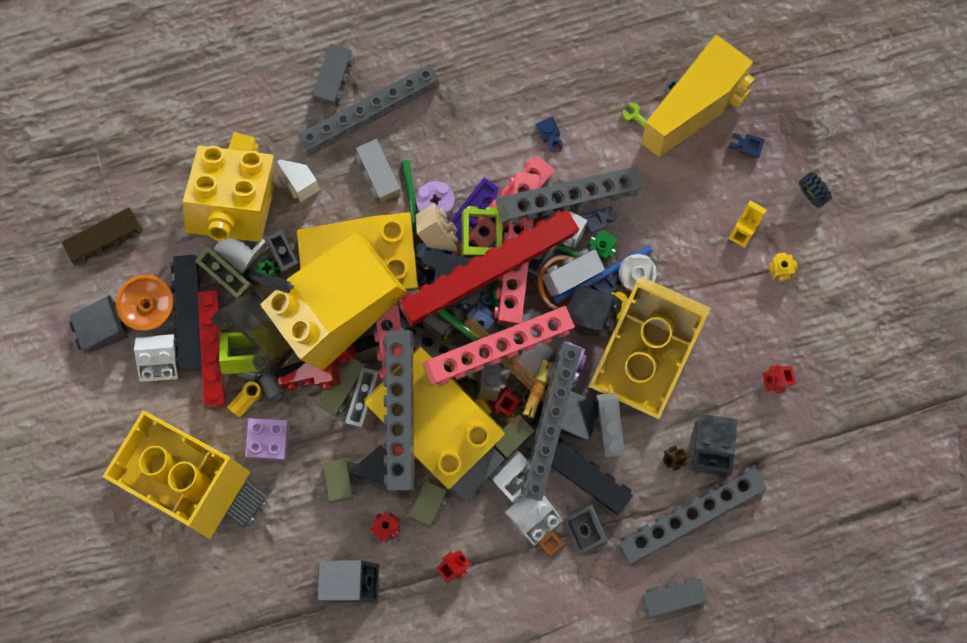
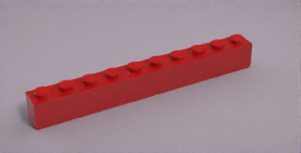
M568 210L564 212L558 211L551 216L550 220L538 222L535 228L530 231L529 229L523 230L518 234L519 237L505 240L501 247L489 249L485 252L486 255L481 258L476 256L469 261L468 265L456 267L452 270V274L438 277L432 285L425 284L418 289L419 292L413 295L412 293L405 295L401 299L399 307L410 326H413L576 236L579 227Z

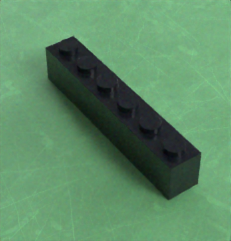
M196 254L173 256V262H170L171 274H174V281H171L172 292H175L173 311H176L173 325L174 329H177V337H174L175 348H178V356H175L176 367H179L181 372L202 371L198 305L200 277L199 264L195 261L198 258Z
M537 429L525 444V448L530 452ZM559 438L551 467L619 516L632 499V490L624 484L621 486L615 482L616 479L611 474H604L599 471L600 467L592 461L588 463L583 459L585 456L577 450L573 452L568 448L569 444Z

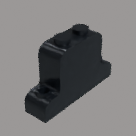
M424 250L421 266L426 272L434 273L435 283L438 277L452 274V270L456 267L468 265L471 258ZM480 289L449 306H455L462 311H468L476 307Z

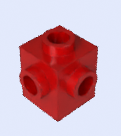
M774 365L769 367V371L762 373L767 392L775 391V394L786 392V388L796 385L792 366L781 367L780 365Z
M505 386L504 389L500 387V393L496 401L488 400V402L493 406L491 408L493 411L500 415L503 412L510 417L520 400L514 396L515 391Z
M386 512L382 515L379 513L372 521L374 525L369 530L386 544L390 538L394 540L400 533V524L397 523L399 519L391 512L389 515ZM385 524L389 525L387 529L383 528Z
M460 550L455 553L450 551L442 558L443 561L436 569L448 584L455 578L458 580L462 579L467 574L466 570L471 566V563Z

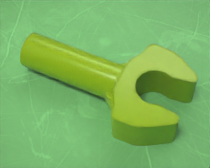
M629 103V107L634 113L629 114L626 110H623L624 119L627 122L635 120L645 128L647 120L640 115V106L636 103Z

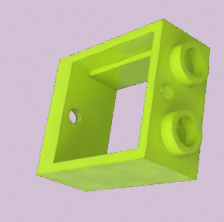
M469 206L463 210L461 215V257L473 259L479 256L481 258L486 255V251L491 249L490 247H469V217L496 218V249L502 246V222L497 208L487 207L486 210H482L475 206Z
M267 331L220 333L219 362L221 373L234 374L268 371V363H272L271 351H269V349H272L271 338L267 337ZM261 346V355L230 357V348Z

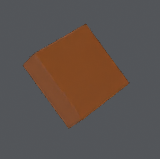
M553 531L537 543L549 558L553 557L565 546Z

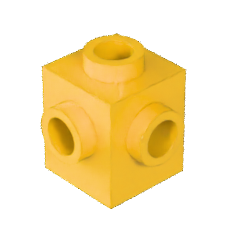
M787 253L776 254V257H773L771 263H769L770 275L773 274V281L779 280L783 282L791 280L795 271H797L796 260H793V256L787 255ZM781 264H786L787 267L783 268Z

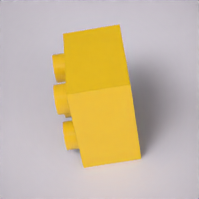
M198 146L183 199L185 233L209 235L217 241L233 238L261 242L275 187L274 155L258 153L256 151L223 149L217 146Z

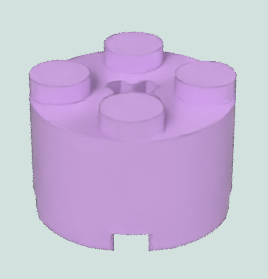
M438 181L429 182L422 186L416 198L418 212L434 204L433 201L437 200L438 205L436 206L444 210L448 220L455 210V199L451 188L446 183Z

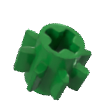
M265 258V262H258L260 269L256 271L266 274L267 267H270L271 270L268 275L278 278L276 272H279L280 268L274 267L276 265L275 260L268 262V259Z

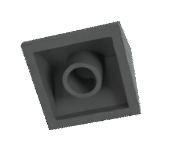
M589 505L564 519L578 555L607 544L608 540L593 505Z

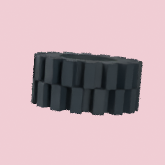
M810 172L798 181L801 191L804 192L803 194L807 196V199L815 207L820 208L832 199L828 186L825 185L826 183L816 173Z

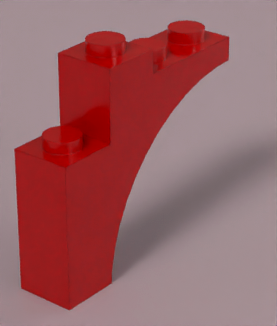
M353 342L323 371L305 363L294 372L279 377V385L288 391L297 390L301 386L312 387L315 385L322 388V390L333 389L334 386L340 385L339 364H347L349 360L356 359L355 343Z

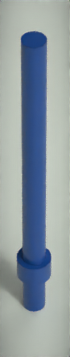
M647 246L638 252L630 253L628 256L633 254L647 256L653 250L650 246ZM624 259L576 286L587 288L619 271ZM575 286L554 296L555 303L557 304L572 296Z

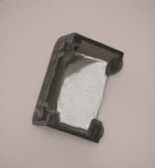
M252 291L217 311L210 320L219 329H226L234 324L258 350L252 362L256 370L261 375L282 368L295 354V351L260 305L265 298L259 292Z

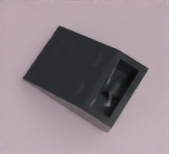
M699 414L692 471L723 476L732 475L737 419Z

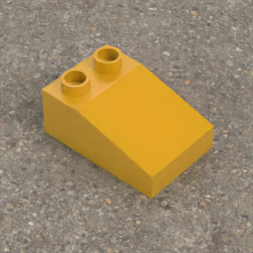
M715 35L646 121L641 144L660 157L723 114L730 104L738 109L750 94L751 90L749 88L755 81L749 75L753 61L718 35Z
M410 212L371 216L297 230L301 269L356 232L369 242L406 291L419 289Z
M355 232L289 277L287 281L294 285V289H291L290 293L275 290L260 305L300 360L323 371L397 303L407 291L369 242Z
M641 276L631 292L589 387L603 394L616 392L618 401L660 419L711 308Z
M419 345L413 351L414 455L449 490L505 433L453 378L449 379V383L440 387L438 384L431 386L422 364L432 359V357ZM401 366L394 370L395 376L402 374L403 369ZM384 381L364 399V403L383 423L384 415H387V407H384V395H387V387H384ZM397 386L394 389V395L400 396L403 388L402 386ZM401 405L396 406L394 409L395 416H400L403 413ZM398 425L394 429V434L400 436L403 433V427Z
M143 410L102 477L210 540L250 474V471L231 457Z

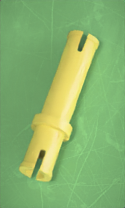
M542 360L539 372L534 377L535 382L524 412L522 413L524 416L535 417L534 415L544 388L549 383L548 378L553 366L552 362L548 363L547 360Z

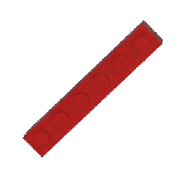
M217 291L198 292L204 406L206 409L226 408L224 374L221 373L219 362L220 333H222L220 295Z

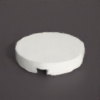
M642 254L628 256L621 263L619 269V279L622 285L630 291L633 290L641 276L655 282L657 275L655 264L648 256Z

